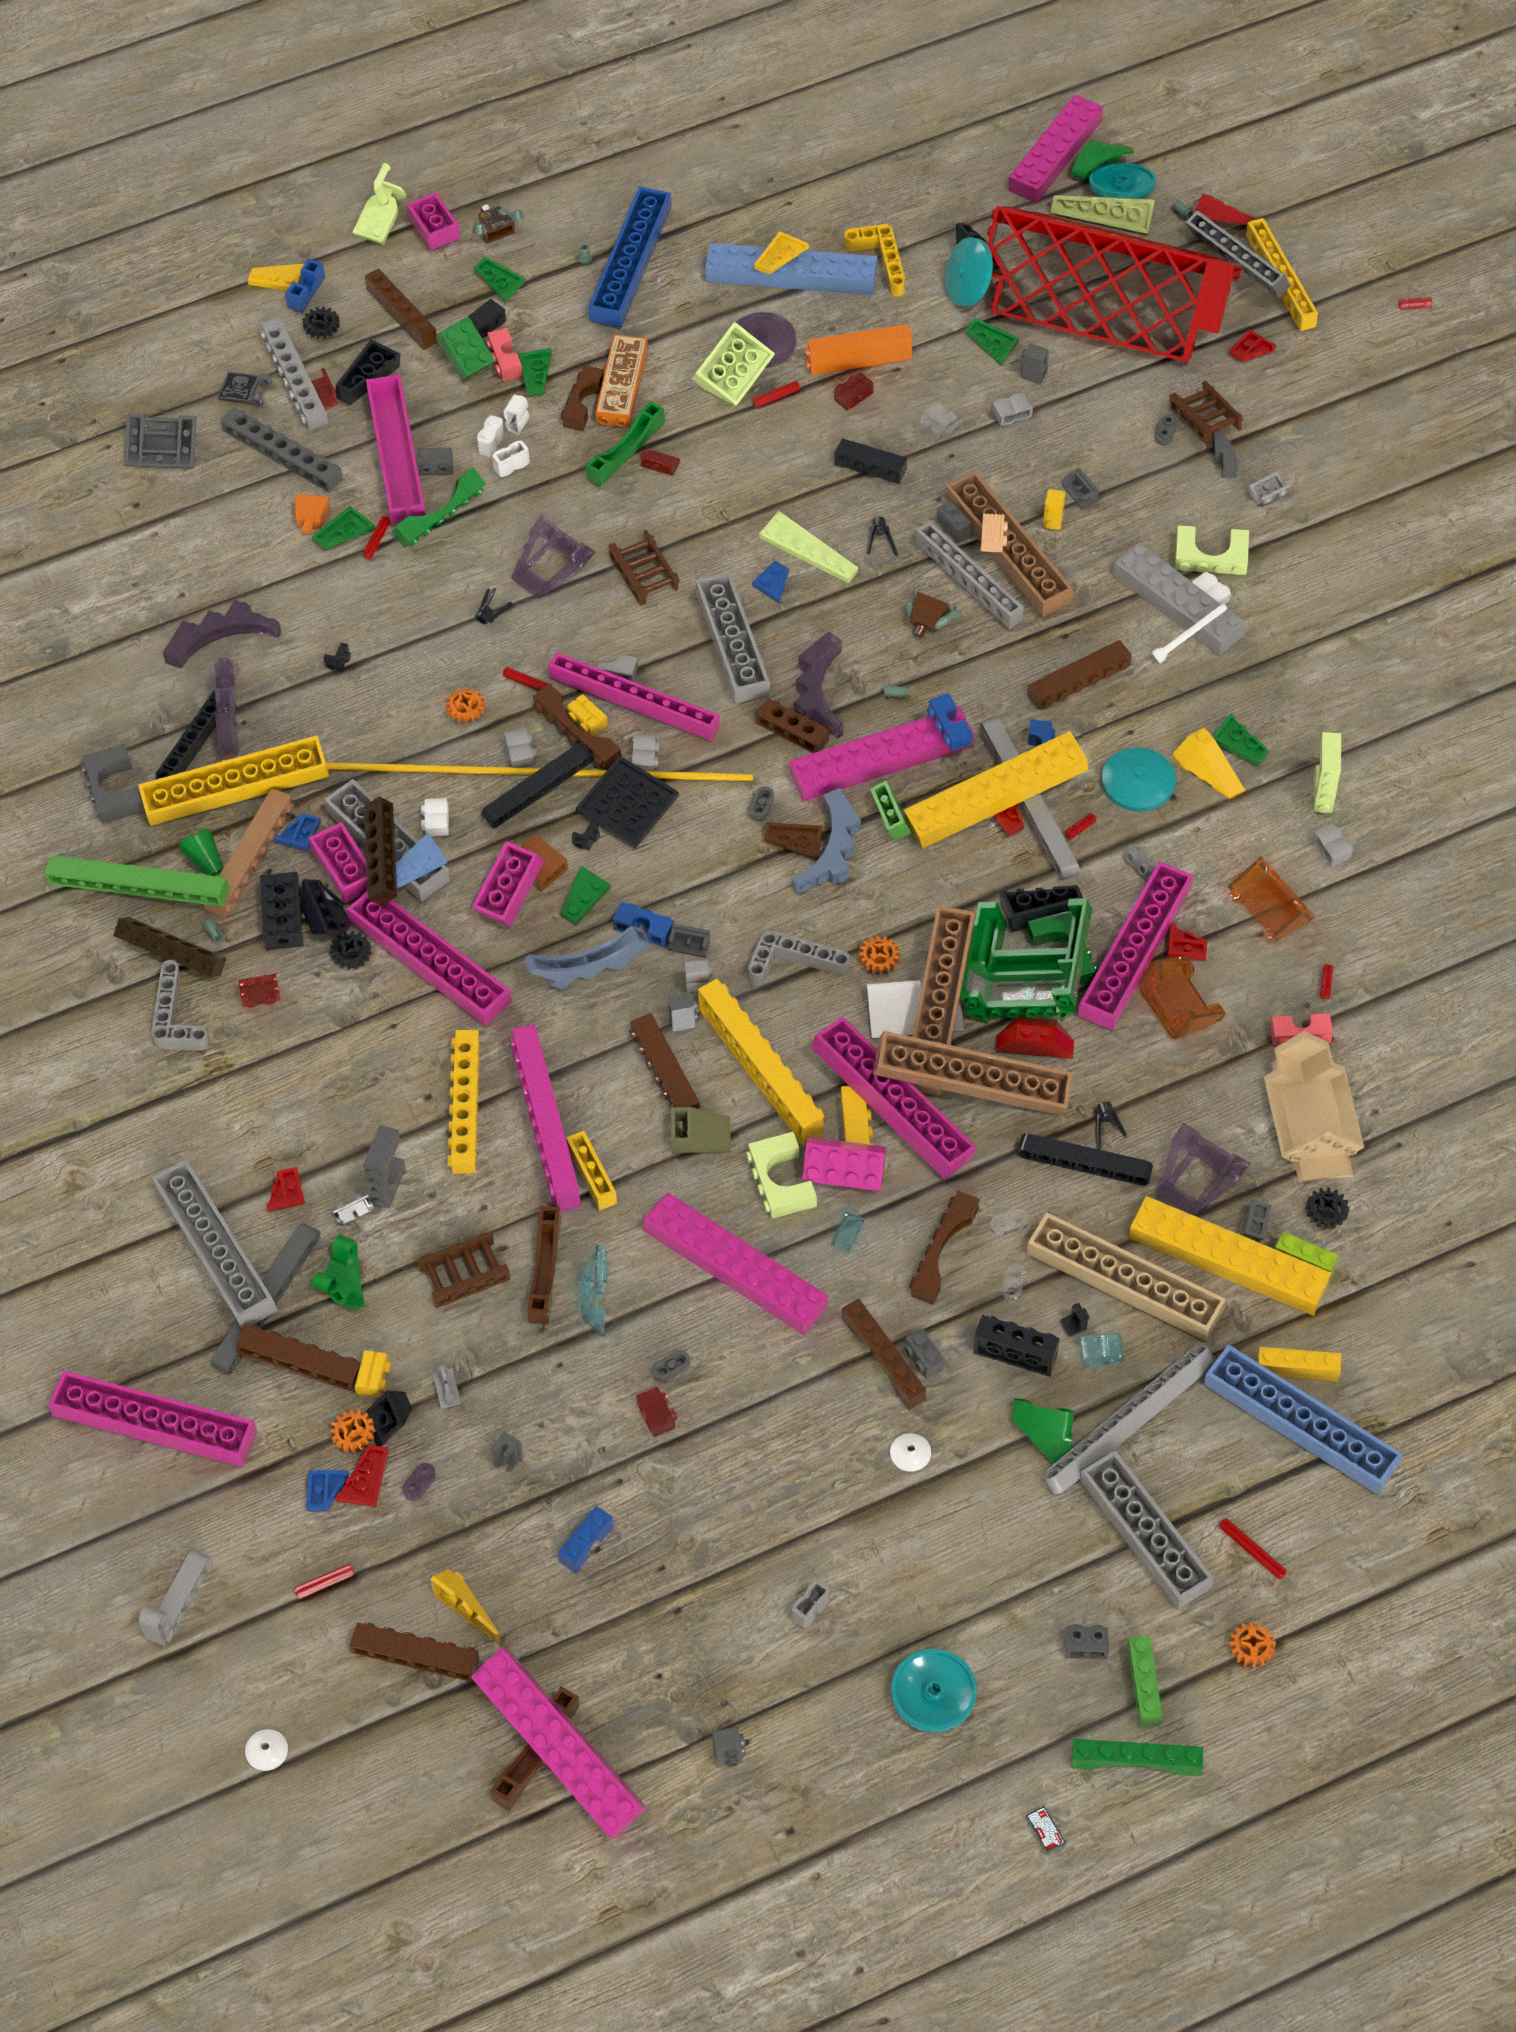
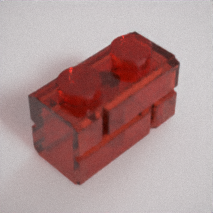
M859 372L857 375L850 376L845 383L838 384L835 387L834 400L848 411L873 394L874 384L862 372Z
M276 973L238 980L243 1007L252 1008L262 1003L274 1004L276 1001L281 1000Z
M658 1387L636 1396V1404L653 1437L673 1430L675 1428V1420H677L674 1409H669L667 1405L669 1400L666 1393H661Z

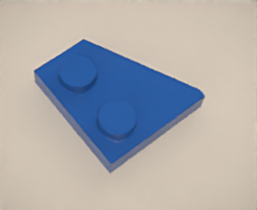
M775 560L752 582V586L777 603H780L785 589V582L789 575V569Z
M303 813L295 822L290 823L286 827V831L281 835L277 834L274 836V843L308 851L310 847L309 837L316 834L321 824V818Z
M309 1470L307 1512L328 1511L349 1477V1471Z

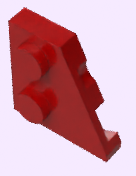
M1249 329L1229 350V355L1241 362H1245L1275 351L1276 344Z
M1171 923L1168 958L1206 961L1208 941L1201 937H1196L1187 930L1184 932L1178 929L1176 924Z
M297 1167L277 1171L276 1182L271 1190V1198L266 1206L267 1211L272 1212L305 1204Z

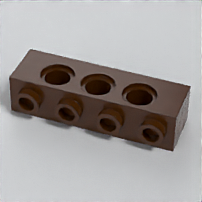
M767 698L756 712V724L811 753L821 751L829 741V730L825 726L819 725L810 718L796 713L793 709L782 706L777 701Z

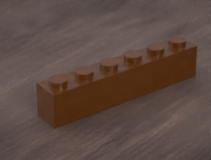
M379 268L365 275L367 291L423 350L438 343L435 338L437 336L436 328Z
M1118 640L1028 684L1027 696L1038 710L1048 708L1053 703L1064 700L1075 692L1078 693L1106 677H1111L1120 670L1127 669L1131 665L1132 654L1121 640Z
M652 1013L630 1021L631 1029L629 1034L632 1040L637 1041V1049L640 1055L644 1054L648 1070L652 1069L656 1085L660 1084L664 1100L668 1099L670 1111L671 1108L675 1107L700 1109V1102Z
M245 1324L236 1348V1353L348 1391H352L360 1368V1362L353 1357H343L332 1350L325 1351L319 1349L314 1344L307 1345L301 1343L296 1338H286L278 1332H268L253 1324Z
M357 1622L349 1645L352 1654L472 1683L473 1679L471 1676L477 1671L480 1661L479 1652L472 1647L465 1646L462 1648L447 1641L441 1643L431 1637L420 1638L410 1632L400 1633L390 1627L379 1628L369 1622H364L363 1624Z

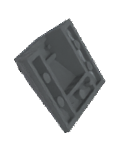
M127 414L124 465L194 468L197 417L156 418L146 417L145 414Z

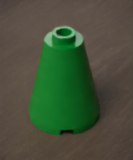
M208 828L198 830L199 834L194 836L191 833L179 844L180 852L202 874L219 876L224 867L211 830Z

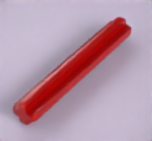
M1225 1518L1220 1523L1219 1527L1274 1576L1282 1579L1286 1575L1287 1569L1228 1518Z

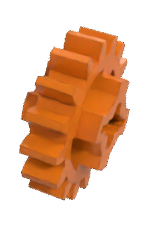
M464 687L463 691L458 688L457 693L451 692V697H447V714L451 715L452 720L457 718V723H460L461 720H464L465 724H467L468 720L473 723L475 717L480 719V714H484V708H486L484 696L480 695V691L474 692V688H471L470 691L467 690V687Z
M877 935L875 940L869 937V942L864 941L863 946H860L859 960H861V966L865 965L866 971L872 969V974L879 971V974L882 975L884 970L890 973V968L895 969L896 964H899L900 950H898V944L893 945V939L887 941V936L880 939L879 935Z
M351 1409L349 1414L343 1411V1417L336 1416L338 1422H332L331 1425L334 1429L330 1430V1433L338 1449L343 1447L345 1453L349 1449H351L352 1453H355L357 1448L363 1451V1445H370L368 1440H374L372 1433L376 1432L373 1426V1420L369 1419L368 1413L363 1415L360 1409L357 1413ZM362 1422L365 1424L366 1429L362 1427ZM340 1433L344 1435V1440L341 1439Z
M1250 1621L1247 1627L1244 1623H1241V1630L1236 1627L1234 1634L1230 1636L1232 1642L1229 1643V1648L1233 1649L1231 1656L1237 1655L1236 1662L1244 1661V1667L1248 1663H1251L1252 1668H1255L1256 1663H1259L1262 1667L1264 1660L1269 1662L1271 1659L1270 1655H1274L1275 1649L1273 1648L1276 1645V1641H1272L1274 1635L1273 1633L1267 1634L1268 1627L1261 1629V1623L1253 1626V1622Z

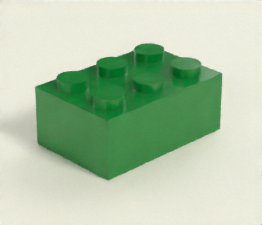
M469 316L440 331L435 337L462 382L487 369L495 362Z

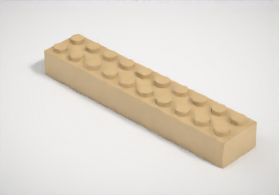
M1047 1212L1028 1242L1027 1255L1204 1341H1207L1224 1311L1225 1298Z

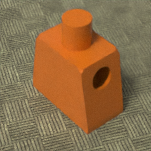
M295 495L296 523L298 527L302 528L303 533L311 534L313 528L321 529L331 508L329 496Z

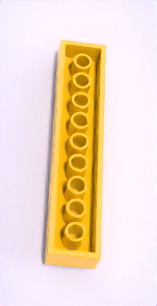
M1071 731L904 809L905 818L921 848L924 849L1089 770L1087 757Z
M317 735L142 783L138 786L149 824L153 826L268 794L271 788L280 791L327 778L329 774Z
M715 979L699 988L698 1002L700 1012L791 1132H794L801 1145L805 1148L809 1137H824L825 1116L822 1110L815 1107L812 1097L809 1094H805L798 1080L795 1081L789 1067L782 1064L779 1054L773 1052L769 1041L766 1038L763 1039L759 1028L750 1022L747 1012L742 1011L737 999L730 996L727 986L724 983L721 984L718 979Z
M1148 1196L1145 1197L1130 1227L1129 1239L1312 1316H1314L1330 1281L1331 1272Z

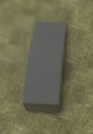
M1220 429L1214 431L1212 434L1214 464H1221L1222 478H1236L1238 463L1234 449Z

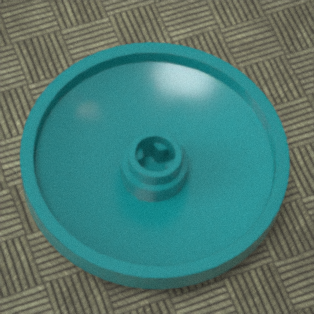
M1112 163L1095 169L1090 174L1089 186L1094 193L1102 197L1137 199L1150 194L1155 189L1156 175L1150 169L1138 164Z
M973 237L965 238L955 246L950 254L945 271V287L950 300L956 305L972 306L980 301L988 289L992 276L993 261L991 251L983 240Z
M1133 747L1121 750L1108 759L1102 771V787L1106 796L1117 806L1129 811L1146 812L1157 809L1171 798L1175 789L1176 774L1172 764L1162 754L1148 748Z
M925 1649L908 1656L898 1666L892 1679L891 1695L897 1713L906 1723L921 1731L937 1733L951 1730L968 1718L976 1702L977 1685L972 1670L959 1656L941 1649Z

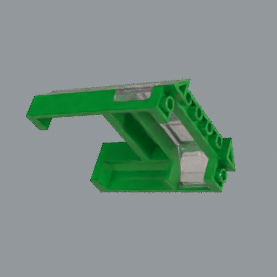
M1069 899L1068 907L1073 915L1067 948L1002 950L1007 922L997 902H978L960 993V999L965 1006L964 1014L988 1024L989 1018L998 1019L1000 1017L1035 1018L1058 1016L1060 1022H1062L1075 1010L1092 914V907L1088 899Z

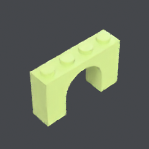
M1178 526L1175 570L1246 575L1249 530L1231 529L1229 549L1221 555L1210 556L1202 553L1196 547V527Z
M1322 732L1320 765H1316L1314 774V812H1333L1341 772V733Z
M794 1132L748 1144L749 1151L746 1152L748 1163L753 1164L752 1174L754 1180L758 1179V1192L760 1196H764V1209L766 1213H770L771 1219L817 1207V1196L811 1181L786 1187L775 1184L767 1175L774 1165L799 1158V1146Z

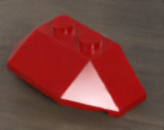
M1017 1017L997 1035L996 1052L1073 1059L1074 1040L1057 1020Z

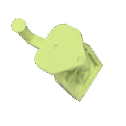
M387 163L382 164L377 178L373 182L376 195L366 202L353 230L354 236L382 245L385 244L398 215L399 208L396 201L406 198V193L401 187L384 181L387 172L391 170Z

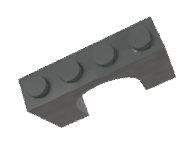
M125 744L82 756L84 763L81 764L83 773L88 774V777L85 778L88 789L92 788V792H89L92 803L96 802L97 806H94L96 817L101 818L102 823L145 812L138 787L121 792H108L101 788L102 782L108 776L132 769Z
M379 1125L363 1167L372 1204L379 1208H390L406 1167L404 1159L394 1157L400 1142L399 1130Z

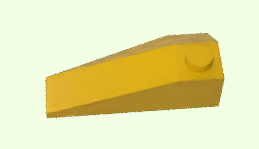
M1205 727L1190 734L1173 752L1172 756L1187 772L1191 771L1197 775L1196 778L1206 781L1211 785V788L1226 798L1231 799L1245 791L1215 739Z
M449 1569L432 1576L430 1580L434 1596L498 1644L500 1642L498 1630L464 1581V1577L460 1573H453Z

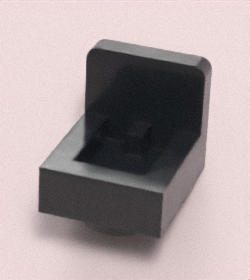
M341 642L335 656L325 654L323 657L325 667L331 670L342 671L346 662L348 663L351 658L348 644Z
M591 821L583 835L573 832L572 844L577 848L590 850L593 843L597 842L600 837L598 823Z
M1080 1303L1072 1305L1071 1315L1062 1318L1060 1321L1069 1337L1087 1330L1089 1314L1085 1308L1081 1307Z

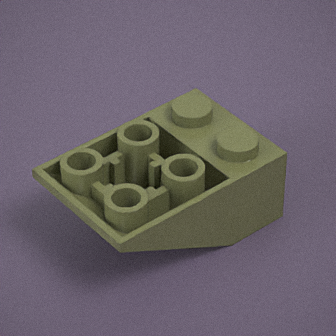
M692 1107L671 1108L672 1153L731 1152L730 1116Z

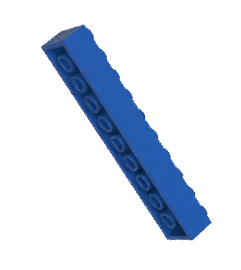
M639 186L589 304V321L622 328L671 210V193Z

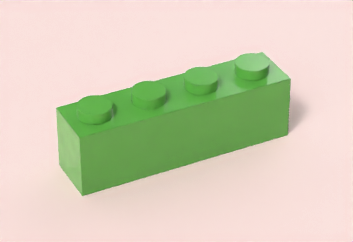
M1150 1636L1132 1637L1128 1640L1127 1650L1139 1727L1160 1726L1162 1709Z

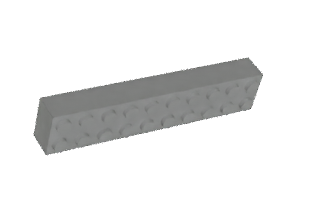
M187 1159L153 1177L152 1181L240 1328L243 1330L245 1324L254 1325L277 1312L278 1310L271 1295Z

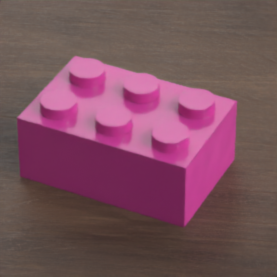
M437 192L406 204L408 219L430 251L460 239L459 224Z

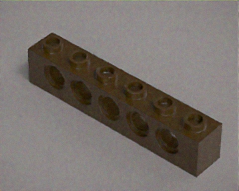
M379 796L364 806L368 900L383 906L397 897L393 803Z
M131 917L119 918L113 935L166 959L174 960L180 965L209 977L221 976L226 957Z

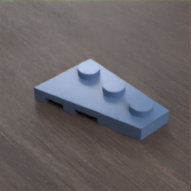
M429 833L396 863L397 888L447 863L446 857Z

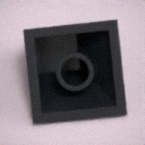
M387 1390L363 1413V1415L368 1413L369 1419H372L374 1422L373 1426L376 1432L372 1434L377 1446L382 1447L405 1425L412 1410L405 1392Z

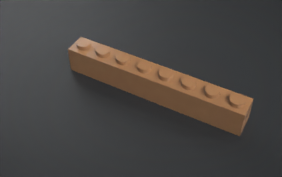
M271 788L219 875L226 877L230 886L224 907L204 904L206 913L226 920L228 915L233 912L236 901L242 897L245 886L251 882L252 875L255 870H258L263 856L267 855L270 844L274 842V836L285 825L288 814L292 813L294 809L292 795Z

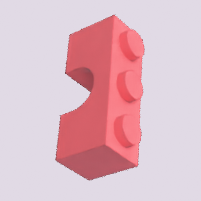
M508 329L489 332L486 346L488 350H491V354L495 359L497 375L501 376L502 381L522 377V367L517 352L506 354L513 352L512 339Z
M1330 1014L1310 1015L1309 1026L1306 1028L1296 1027L1292 1022V1016L1272 1017L1270 1028L1273 1046H1279L1303 1031L1331 1043L1333 1030Z

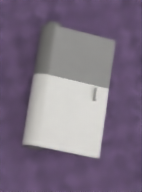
M923 980L866 985L872 1039L879 1038L883 1031L913 1036ZM961 999L959 1000L954 1032H964Z

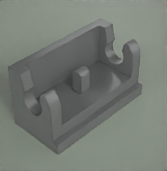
M1080 467L1065 475L1066 481L1062 483V486L1081 509L1098 502L1099 490Z
M673 924L669 938V951L706 958L711 941L710 930Z
M1253 1199L1246 1208L1240 1235L1256 1242L1263 1241L1272 1205Z
M504 1431L491 1447L494 1466L499 1469L505 1461H509L511 1464L507 1467V1472H510L519 1461L522 1462L523 1452L521 1441Z

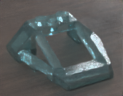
M604 1245L596 1246V1250L582 1274V1281H578V1293L582 1294L581 1299L577 1300V1310L581 1311L582 1319L600 1336H605L606 1328L605 1309L603 1306H599V1299H603V1283L608 1282V1258ZM595 1299V1309H590V1306L593 1300Z

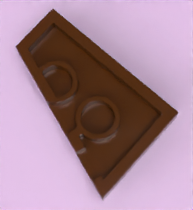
M766 822L765 842L816 860L819 859L822 826Z

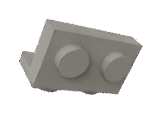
M1277 471L1249 485L1247 489L1256 506L1262 503L1263 505L1269 504L1273 501L1272 498L1276 496L1280 498L1286 495L1287 490L1291 486L1290 484L1285 485Z

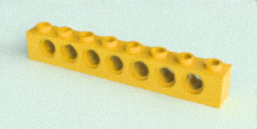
M1264 218L1248 222L1246 237L1255 253L1282 272L1291 285L1282 294L1281 299L1300 332L1315 328L1318 312Z
M455 1030V1038H452V1049H455V1054H451V1066H454V1071L450 1073L451 1082H454V1087H450V1099H453V1104L449 1105V1113L453 1118L452 1121H449V1133H452V1138H448L449 1150L451 1149V1155H448V1167H452L453 1174H476L480 1055L479 1030Z

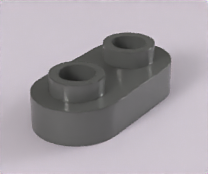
M1164 415L1160 418L1155 432L1157 444L1165 446L1172 442L1177 427V420L1174 416Z
M760 787L755 793L750 805V816L755 820H763L768 816L774 801V791L770 787Z
M678 1350L656 1362L653 1366L654 1378L659 1382H666L686 1371L690 1366L689 1354ZM682 1361L683 1364L678 1365L677 1362ZM665 1371L666 1374L661 1375L660 1372Z

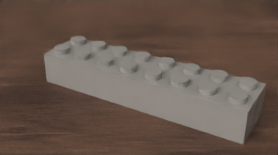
M1140 543L1136 544L1115 562L1114 577L1184 630H1188L1221 605ZM1226 609L1192 636L1221 656L1244 636L1246 622Z
M730 572L696 580V595L735 704L770 696V681Z
M352 779L324 799L326 812L337 823L342 822L349 834L366 849L364 806L373 801L374 798ZM394 818L395 857L397 863L419 841ZM442 865L403 886L420 902H423L450 882L448 868Z
M1116 1451L1111 1452L1081 1471L1080 1482L1177 1610L1212 1589L1214 1581L1212 1575Z

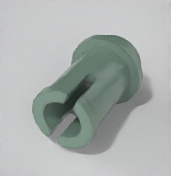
M1176 200L1173 203L1172 209L1178 212L1183 219H1189L1193 215L1192 208L1187 207L1180 200Z
M587 243L579 245L580 255L578 259L583 265L589 264L592 260L589 250L590 246Z
M891 684L885 686L884 696L888 697V699L890 697L906 698L907 686H891Z
M212 918L206 919L203 922V929L208 931L214 942H217V939L218 941L222 940L224 934L218 928L217 921Z

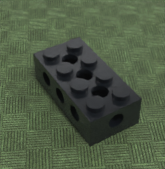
M298 872L260 875L263 939L266 950L303 947L301 890Z
M982 1315L974 1336L973 1354L1051 1377L1058 1357L1060 1338L1051 1333L1044 1334L1038 1332L1031 1327L1018 1326L1011 1321L1005 1322L991 1315Z

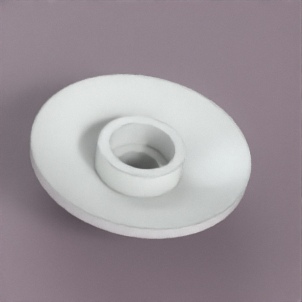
M913 1433L903 1434L892 1443L890 1456L893 1463L899 1469L914 1472L921 1470L928 1464L931 1458V1447L927 1440L920 1435ZM912 1447V1448H914L915 1450H914V1451H908L907 1448Z
M271 1729L261 1730L253 1734L245 1747L247 1761L252 1767L261 1771H269L279 1767L285 1761L288 1754V1745L284 1736ZM263 1745H269L267 1750L262 1749Z

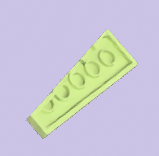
M1054 195L1051 213L1148 234L1155 200Z
M780 511L774 515L759 533L760 539L846 583H849L858 572L856 565Z

